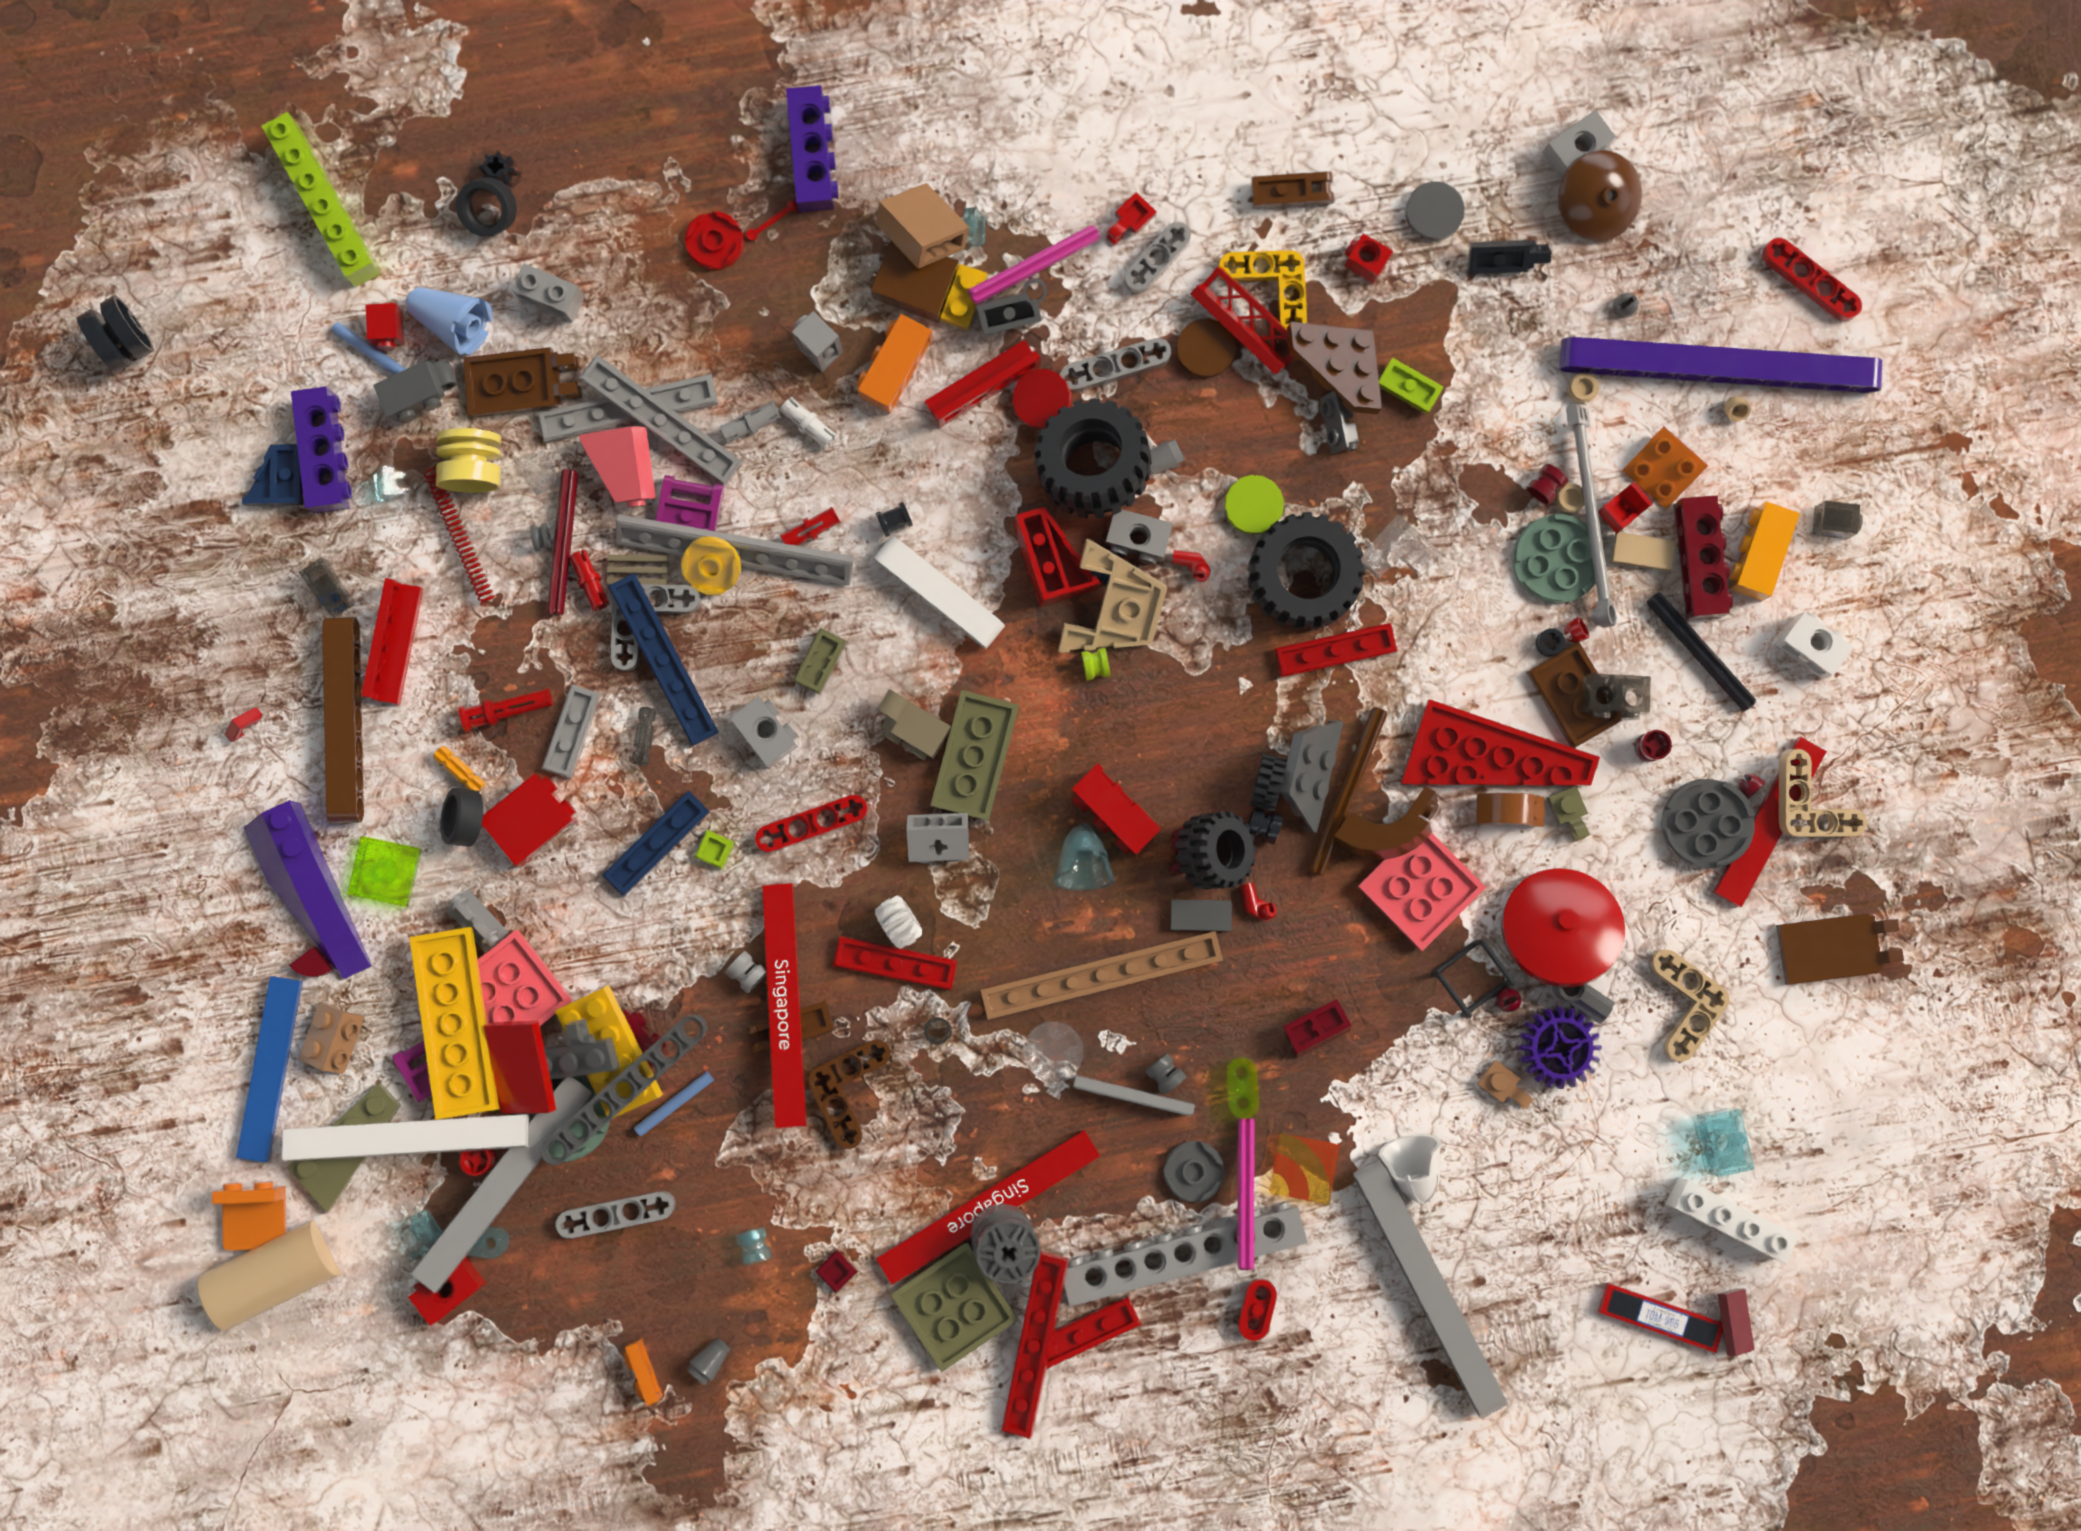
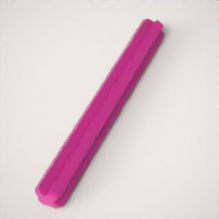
M1088 226L968 290L970 299L973 303L979 304L1095 243L1100 239L1097 228L1095 226Z
M1240 1118L1238 1120L1237 1268L1243 1271L1254 1269V1119Z

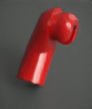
M1254 882L1240 885L1244 908L1248 914L1261 921H1269L1276 916L1277 908L1273 903H1267L1257 898Z

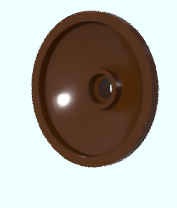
M1608 150L1592 151L1577 158L1565 171L1558 190L1559 211L1566 226L1577 236L1590 241L1610 240L1625 232L1637 217L1642 201L1641 181L1635 167L1624 156ZM1609 190L1612 192L1610 201L1607 199V192Z

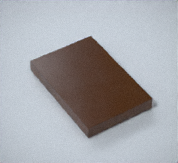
M1580 642L1526 672L1572 748L1580 746L1625 719Z

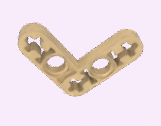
M1789 749L1783 752L1779 759V827L1781 831L1788 836L1797 837L1861 835L1867 827V819L1860 810L1811 809V757L1806 751L1801 749ZM1793 759L1800 760V765L1791 766L1790 762ZM1790 775L1800 776V779H1790ZM1794 784L1798 785L1801 789V796L1797 801H1793L1789 796V789ZM1822 814L1826 815L1829 819V826L1824 831H1821L1817 826V819ZM1794 819L1807 820V826L1794 827L1790 825V821ZM1839 820H1855V825L1852 826L1839 825Z
M1661 949L1655 951L1649 959L1651 970L1692 1001V1004L1664 1043V1052L1669 1059L1684 1062L1694 1055L1729 1004V995L1722 986L1677 953ZM1669 956L1668 963L1672 967L1679 968L1681 964L1683 968L1677 971L1676 974L1669 968L1661 970V962L1658 961L1659 957L1666 958ZM1688 972L1693 973L1697 979L1696 986L1691 990L1686 989L1682 985V977ZM1702 989H1704L1710 994H1716L1718 992L1719 995L1717 996V999L1720 1001L1719 1005L1712 1004L1710 1006L1709 1003L1711 999L1709 997H1707L1705 994H1699L1698 997H1696V994L1699 993ZM1696 1014L1704 1020V1027L1699 1032H1694L1689 1027L1690 1018ZM1682 1030L1687 1035L1695 1037L1694 1041L1686 1039L1682 1046L1685 1049L1684 1054H1674L1676 1048L1673 1046V1043H1681L1686 1035L1681 1034Z

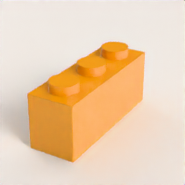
M1768 501L1752 509L1747 524L1751 525L1749 532L1743 536L1738 547V552H1741L1738 563L1735 562L1730 570L1729 579L1732 580L1729 587L1730 590L1760 601L1772 597L1800 513Z

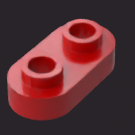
M1254 1279L1246 1287L1238 1318V1328L1243 1337L1250 1341L1263 1339L1270 1328L1277 1300V1291L1274 1285L1267 1279ZM1259 1288L1266 1290V1295L1262 1299L1255 1297V1292ZM1252 1318L1258 1320V1326L1254 1329H1250L1247 1325L1248 1321Z

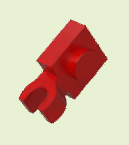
M1135 192L1116 210L1115 216L1119 221L1108 230L1109 234L1106 238L1115 246L1129 230L1136 236L1156 216L1157 211Z

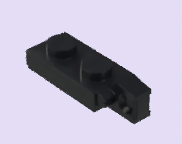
M1531 240L1470 242L1467 270L1469 274L1528 272V269L1534 268V264L1551 263L1552 251L1548 244H1537L1536 241Z

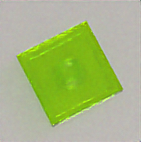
M360 836L347 895L409 907L422 848Z

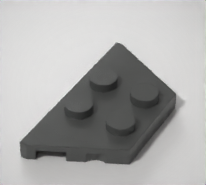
M1329 720L1326 725H1315L1308 730H1301L1293 734L1280 793L1285 801L1289 802L1290 809L1294 815L1302 817L1305 822L1303 829L1307 832L1317 833L1325 797L1329 790L1328 785L1332 768L1336 761L1335 755L1343 721Z

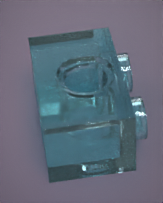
M1730 1107L1696 1114L1698 1122L1695 1123V1131L1698 1139L1703 1142L1705 1151L1702 1153V1162L1710 1175L1721 1177L1755 1170L1741 1109ZM1724 1134L1727 1137L1728 1144L1725 1149L1720 1151L1717 1147V1139Z

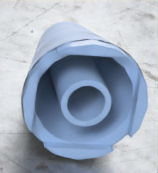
M417 287L406 298L408 313L458 354H473L481 347L489 332L485 331L487 321L492 323V308L487 301L481 298L425 287Z

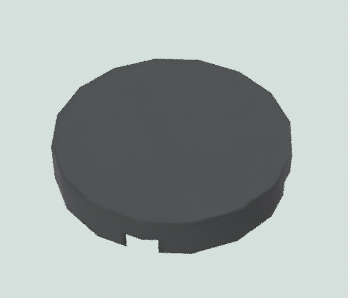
M1431 181L1421 184L1412 192L1406 204L1405 217L1410 229L1419 234L1421 238L1430 241H1440L1449 238L1458 230L1464 219L1465 205L1462 196L1454 187L1445 182Z
M1195 1140L1182 1142L1173 1148L1166 1158L1164 1165L1165 1182L1172 1193L1182 1200L1189 1202L1206 1201L1215 1195L1223 1184V1160L1218 1152L1207 1143Z

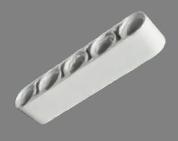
M891 535L873 557V560L983 648L987 649L1005 627L1003 622L896 537Z

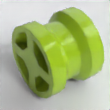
M1100 648L1095 653L1081 652L1086 681L1093 680L1095 676L1100 675L1104 678L1110 677L1105 648Z

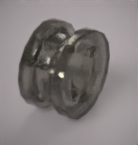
M941 1017L931 1018L924 1027L926 1039L933 1044L947 1042L952 1034L950 1023ZM933 1023L945 1025L946 1030H943V1032L946 1034L943 1038L939 1036L933 1038L930 1031H933V1029H930Z

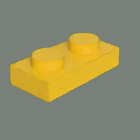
M963 264L959 265L940 318L942 322L969 331L977 304L973 303L970 299L968 290L987 280L988 273Z

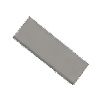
M571 684L542 766L543 770L572 779L601 697L600 693Z

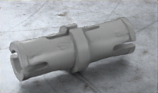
M771 401L751 412L747 410L743 412V416L719 427L729 444L751 432L753 434L757 433V429L781 419V416L774 402Z

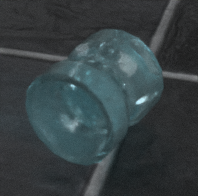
M765 1227L751 1229L735 1235L737 1245L741 1246L743 1250L741 1255L743 1266L773 1257L771 1248L766 1245L765 1238L767 1233Z

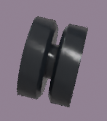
M116 295L100 303L101 314L94 309H89L76 317L77 323L90 346L103 363L114 373H118L131 365L130 355L140 360L154 352V347L144 328L128 306Z

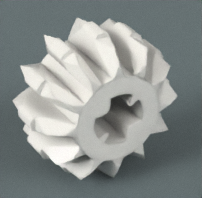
M901 897L889 898L875 909V915L882 929L897 948L901 949L911 945L922 935L920 924Z

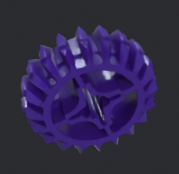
M1557 1006L1555 1007L1554 1015L1550 1008L1543 1009L1544 1019L1541 1015L1535 1013L1533 1020L1536 1022V1025L1526 1022L1524 1026L1530 1030V1033H1520L1519 1035L1521 1039L1527 1040L1526 1045H1518V1050L1527 1051V1055L1522 1056L1520 1062H1531L1525 1071L1531 1074L1537 1070L1534 1080L1541 1082L1545 1078V1086L1549 1088L1554 1085V1082L1558 1089H1564L1565 1082H1567L1569 1087H1576L1575 1076L1581 1082L1587 1081L1583 1071L1585 1070L1592 1074L1595 1072L1594 1067L1589 1064L1591 1061L1599 1063L1600 1058L1593 1056V1051L1602 1050L1601 1045H1593V1040H1597L1600 1037L1599 1033L1589 1034L1594 1024L1587 1022L1582 1025L1586 1016L1580 1013L1574 1018L1575 1010L1572 1008H1568L1564 1014L1563 1008ZM1563 1022L1568 1024L1579 1036L1567 1039L1562 1030L1558 1029L1556 1023ZM1548 1027L1549 1031L1546 1032L1548 1037L1547 1043L1537 1050L1539 1037ZM1557 1041L1569 1044L1565 1046V1050H1562L1563 1054L1549 1051L1554 1050L1555 1045L1558 1046L1556 1044ZM1582 1046L1578 1062L1574 1067H1571L1573 1064V1052ZM1553 1057L1557 1065L1561 1066L1563 1072L1554 1073L1542 1064L1540 1059Z

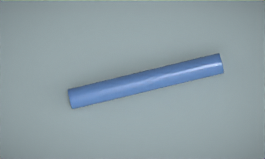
M339 322L332 326L331 332L395 375L406 369Z
M706 1071L634 1126L636 1133L640 1137L712 1083L714 1081L713 1077Z

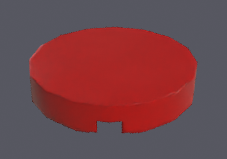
M720 211L700 214L689 224L685 233L686 249L691 259L699 267L710 271L724 270L731 267L741 257L744 249V235L738 222L729 214Z
M1037 368L1027 372L1018 380L1013 391V405L1016 414L1024 423L1035 428H1046L1045 422L1050 416H1058L1057 410L1063 406L1070 408L1072 404V393L1068 383L1062 375L1050 369Z

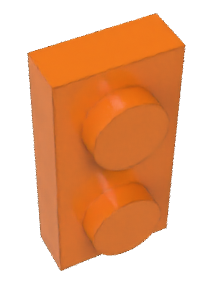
M642 1338L630 1342L625 1347L624 1360L629 1371L633 1370L637 1382L634 1385L639 1399H644L646 1406L658 1402L663 1397Z

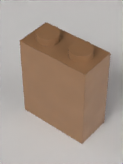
M927 183L879 201L876 225L918 269L965 249L969 226Z

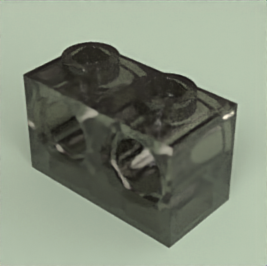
M1596 673L1584 676L1582 713H1591V718L1608 719L1610 714L1621 715L1622 720H1640V716L1650 713L1651 676ZM1597 689L1606 693V704H1601L1596 700L1595 693ZM1627 691H1631L1636 695L1637 703L1635 706L1627 703L1625 698Z

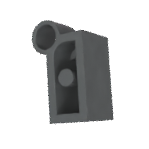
M1031 278L1025 282L1023 292L977 304L983 334L987 335L1042 321L1038 303L1042 302L1046 297L1047 289L1045 283L1041 279ZM1031 283H1039L1043 287V294L1037 299H1032L1026 293L1027 286Z
M424 360L373 386L385 417L399 423H406L415 419V414L424 410L431 411L439 408L442 405L440 399L445 397L444 392L453 389L458 383L449 361L444 360L430 363Z

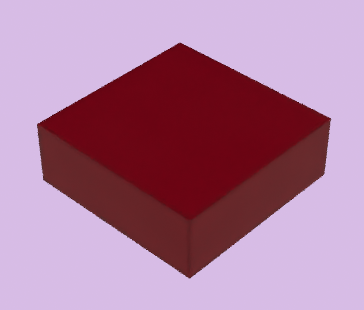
M839 1249L815 1270L835 1293L859 1271Z

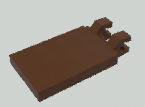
M546 347L463 357L467 413L471 418L558 408V405H562V399L574 400L582 398V387L577 382L560 383L559 371L580 369L579 357H575L574 353L558 354V352H553L552 348Z
M1870 913L1776 925L1785 985L1879 973V970H1883L1882 964L1904 961L1903 949L1880 951L1878 933L1900 931L1898 919L1875 921V915L1870 916Z

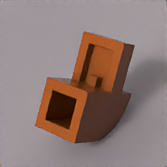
M1526 793L1477 794L1476 824L1544 827V797Z

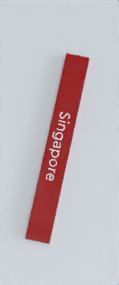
M794 884L762 885L775 1129L807 1127Z
M1084 1129L876 1257V1260L891 1285L969 1238L973 1222L985 1209L999 1204L1019 1207L1099 1158L1100 1154Z

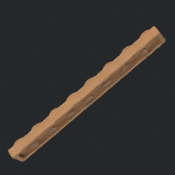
M1216 931L982 989L981 994L987 1019H992L1223 961Z

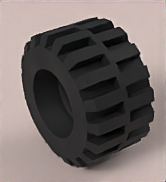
M1223 811L1194 815L1190 817V820L1185 821L1183 824L1184 829L1179 830L1177 835L1179 842H1176L1175 848L1178 849L1176 860L1180 862L1181 874H1186L1185 879L1187 882L1193 883L1194 887L1202 889L1237 887L1238 884L1244 883L1246 881L1245 877L1250 876L1252 872L1251 866L1255 864L1253 856L1256 853V846H1253L1254 836L1249 833L1250 827L1247 823H1243V818L1239 815H1234L1233 812Z

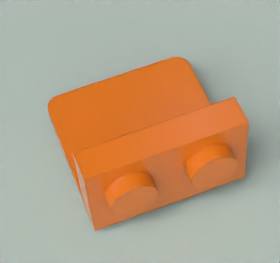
M273 1181L254 1182V1187L243 1188L242 1183L223 1184V1189L212 1192V1204H223L224 1249L228 1251L252 1250L286 1233V1186H273Z

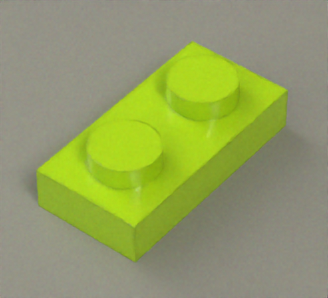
M1393 357L1379 379V387L1425 414L1429 413L1444 388Z

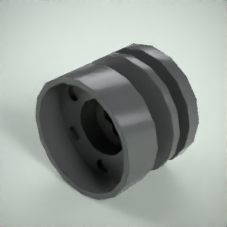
M999 1204L990 1206L977 1216L972 1224L970 1239L977 1264L983 1274L994 1282L1004 1284L1019 1282L1029 1276L1038 1265L1041 1251L1038 1237L1026 1213L1016 1206ZM1005 1246H1006L1008 1249L1012 1248L1010 1251H1007L1006 1249H1003V1250H1002V1248L1005 1247Z

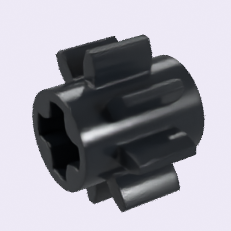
M497 151L496 155L490 157L484 155L486 161L484 165L479 166L481 173L486 174L483 178L492 177L512 187L511 181L513 176H518L517 170L511 167L515 163L512 157L508 156L504 159L500 151Z

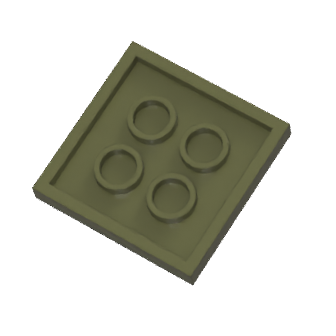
M968 1241L890 1294L941 1372L1018 1321L1017 1315L995 1282L981 1271Z

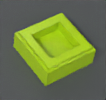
M706 830L695 858L724 869L735 842Z

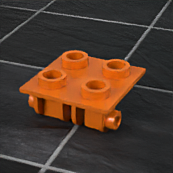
M1663 426L1622 471L1667 510L1709 465Z

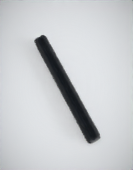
M1657 592L1647 601V605L1742 711H1746L1754 706L1757 702L1756 698L1662 593Z

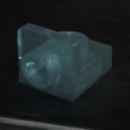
M425 1209L409 1218L412 1223L410 1227L413 1235L418 1241L422 1240L424 1246L410 1254L412 1260L420 1256L424 1258L443 1234L429 1209Z

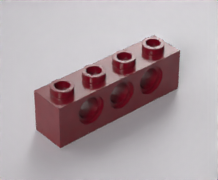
M1718 495L1681 498L1674 503L1686 620L1722 618L1730 614V609L1733 606L1732 593L1727 588L1730 568L1729 564L1724 560L1727 540L1725 533L1721 532L1720 521L1723 520V506L1721 503L1718 504ZM1697 522H1701L1706 526V535H1702L1697 531ZM1700 551L1706 552L1709 555V565L1704 564L1700 560ZM1704 580L1712 584V594L1704 591L1702 587Z

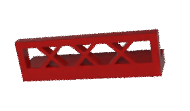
M1217 266L1205 282L1197 285L1190 293L1193 298L1275 375L1282 373L1294 360L1290 354L1284 359L1276 349V339L1288 340L1287 328L1221 266ZM1219 275L1228 284V295L1218 296L1209 288ZM1233 289L1240 295H1233ZM1244 298L1249 303V315L1239 316L1234 311L1233 299ZM1222 299H1228L1229 306ZM1254 308H1255L1261 315H1255V314H1254ZM1265 318L1270 323L1271 336H1260L1255 331V319ZM1243 319H1250V326ZM1276 329H1277L1282 335H1276ZM1271 339V345L1265 340Z
M1024 339L924 401L925 405L939 427L942 428L1017 382L1027 372L1039 368L1041 358L1036 350L1032 352Z
M385 578L361 696L374 701L401 704L424 591L422 587L402 584L394 579Z

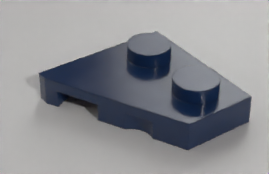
M297 444L270 445L264 456V463L257 469L253 477L255 481L248 495L244 494L242 498V504L245 506L303 505V488Z

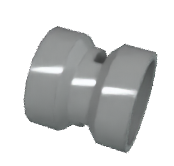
M744 951L728 967L725 974L730 979H736L740 983V988L748 994L767 974V970L761 965H756L752 961V956Z

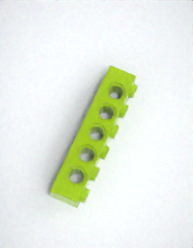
M286 112L262 125L264 132L345 277L355 287H358L382 274L298 123Z

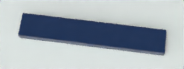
M633 573L609 585L608 588L692 747L718 734V729L636 574Z

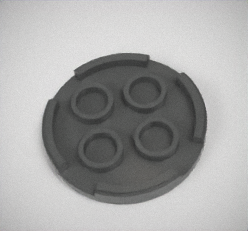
M1697 779L1678 788L1666 802L1661 818L1662 834L1671 852L1686 864L1702 869L1720 868L1737 860L1750 846L1754 834V812L1745 795L1730 783L1714 779Z

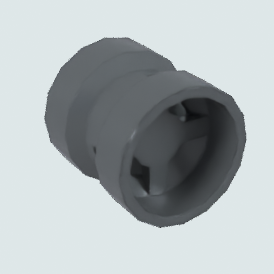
M1168 1052L1145 1070L1150 1079L1156 1080L1158 1089L1163 1095L1170 1092L1187 1077L1181 1069H1177L1173 1065V1059Z

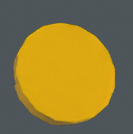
M715 536L701 537L694 540L684 551L680 563L684 579H687L697 592L705 595H721L736 584L741 572V560L735 548L726 540Z

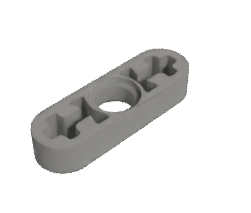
M1173 222L1168 225L1127 269L1124 284L1129 292L1133 294L1146 292L1188 247L1191 231L1186 224ZM1172 232L1175 234L1182 232L1183 242L1177 240L1173 243L1171 251L1174 253L1172 254L1167 247L1172 240ZM1154 251H1161L1166 256V261L1162 265H1154L1150 262L1149 255ZM1144 263L1148 269L1143 277L1144 284L1139 282L1135 285L1132 284V274L1139 276L1144 271V265H1142Z

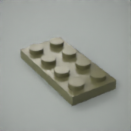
M961 690L931 807L954 813H968L969 817L989 822L1019 710L1018 704Z

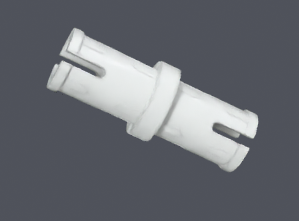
M790 397L789 400L787 399L780 408V412L792 420L799 427L798 430L801 433H807L824 449H827L836 439L837 434L826 427L818 419L817 414L814 412L810 413L793 397Z

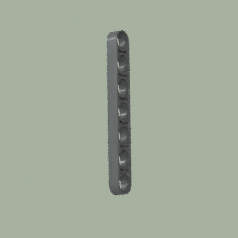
M689 1014L680 1020L542 1144L540 1151L543 1160L551 1165H559L570 1157L706 1035L708 1028L705 1019L697 1014ZM692 1020L699 1024L701 1031L697 1037H690L685 1033L684 1025L687 1021ZM663 1042H674L678 1049L677 1055L666 1057L661 1049ZM642 1061H648L653 1064L655 1072L652 1077L647 1078L640 1074L639 1064ZM624 1081L630 1084L632 1087L630 1097L624 1098L618 1095L616 1092L618 1082ZM601 1101L608 1105L609 1115L607 1117L601 1118L594 1113L593 1107L596 1102ZM582 1122L587 1130L585 1137L578 1138L572 1134V1123ZM551 1142H559L563 1146L564 1154L562 1157L556 1158L549 1153L548 1147Z

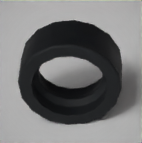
M492 177L479 178L464 185L457 195L455 204L457 216L462 225L469 232L480 237L494 236L505 231L514 222L517 213L516 199L511 189L502 181ZM487 189L496 195L501 204L502 211L498 222L486 225L476 218L471 204L475 192Z
M452 788L444 800L441 811V837L445 844L471 847L476 842L482 826V796L477 790Z

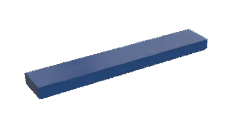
M270 976L236 1158L270 1162L303 985L302 980Z

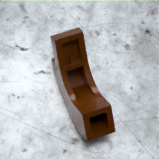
M1425 786L1409 811L1401 819L1390 824H1374L1350 812L1335 834L1338 845L1357 856L1376 860L1396 858L1411 852L1420 846L1432 833L1430 823L1426 819L1431 820L1438 810L1439 804H1437L1436 792Z

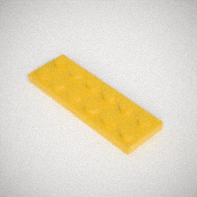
M473 927L409 937L435 1120L499 1109L496 1084L484 1025L487 1024Z

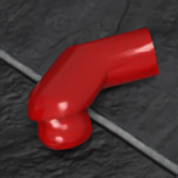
M1173 550V565L1187 566L1197 582L1208 580L1211 569L1200 553Z

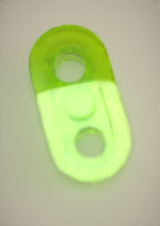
M1238 1057L1230 1061L1226 1068L1228 1107L1236 1117L1248 1119L1253 1117L1259 1109L1258 1073L1255 1064L1251 1060ZM1238 1067L1246 1069L1245 1077L1238 1078L1236 1076V1069ZM1241 1097H1246L1249 1102L1248 1106L1244 1109L1238 1106V1100Z

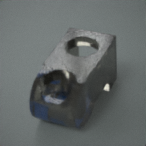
M321 557L301 570L299 574L326 611L333 618H336L354 606L355 603L336 575L330 561Z

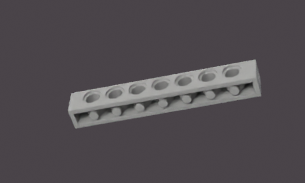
M1283 1201L1271 1205L1272 1210L1260 1213V1209H1254V1257L1308 1243L1297 1205H1290L1289 1201ZM1230 1217L1219 1218L1212 1221L1213 1226L1203 1229L1200 1224L1189 1226L1183 1229L1184 1234L1173 1237L1171 1232L1159 1234L1153 1237L1154 1242L1142 1244L1141 1240L1124 1244V1250L1113 1252L1112 1248L1099 1250L1094 1253V1258L1083 1260L1082 1256L1070 1258L1064 1282L1069 1306L1079 1305L1236 1263L1237 1243L1234 1242L1233 1236L1237 1231L1238 1219L1231 1221ZM1270 1220L1277 1221L1279 1224L1278 1232L1273 1236H1266L1263 1232L1265 1223ZM1210 1236H1216L1220 1239V1246L1214 1252L1204 1249V1242ZM1180 1244H1186L1191 1248L1189 1257L1184 1260L1177 1259L1174 1256L1175 1248ZM1151 1252L1159 1253L1161 1255L1160 1264L1153 1268L1146 1266L1144 1260L1147 1254ZM1121 1260L1129 1261L1132 1264L1131 1271L1127 1275L1117 1274L1115 1272L1117 1262ZM1091 1268H1097L1102 1272V1278L1097 1283H1090L1085 1279L1086 1272Z

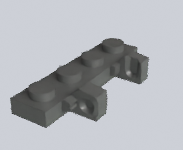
M586 1019L574 1020L565 1025L568 1038L566 1044L544 1047L550 1079L613 1071L620 1067L612 1037L595 1040L593 1034H589Z

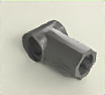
M1589 984L1575 987L1574 993L1570 996L1564 993L1563 987L1552 986L1553 993L1558 999L1566 1001L1598 1024H1602L1613 1010L1615 1002Z

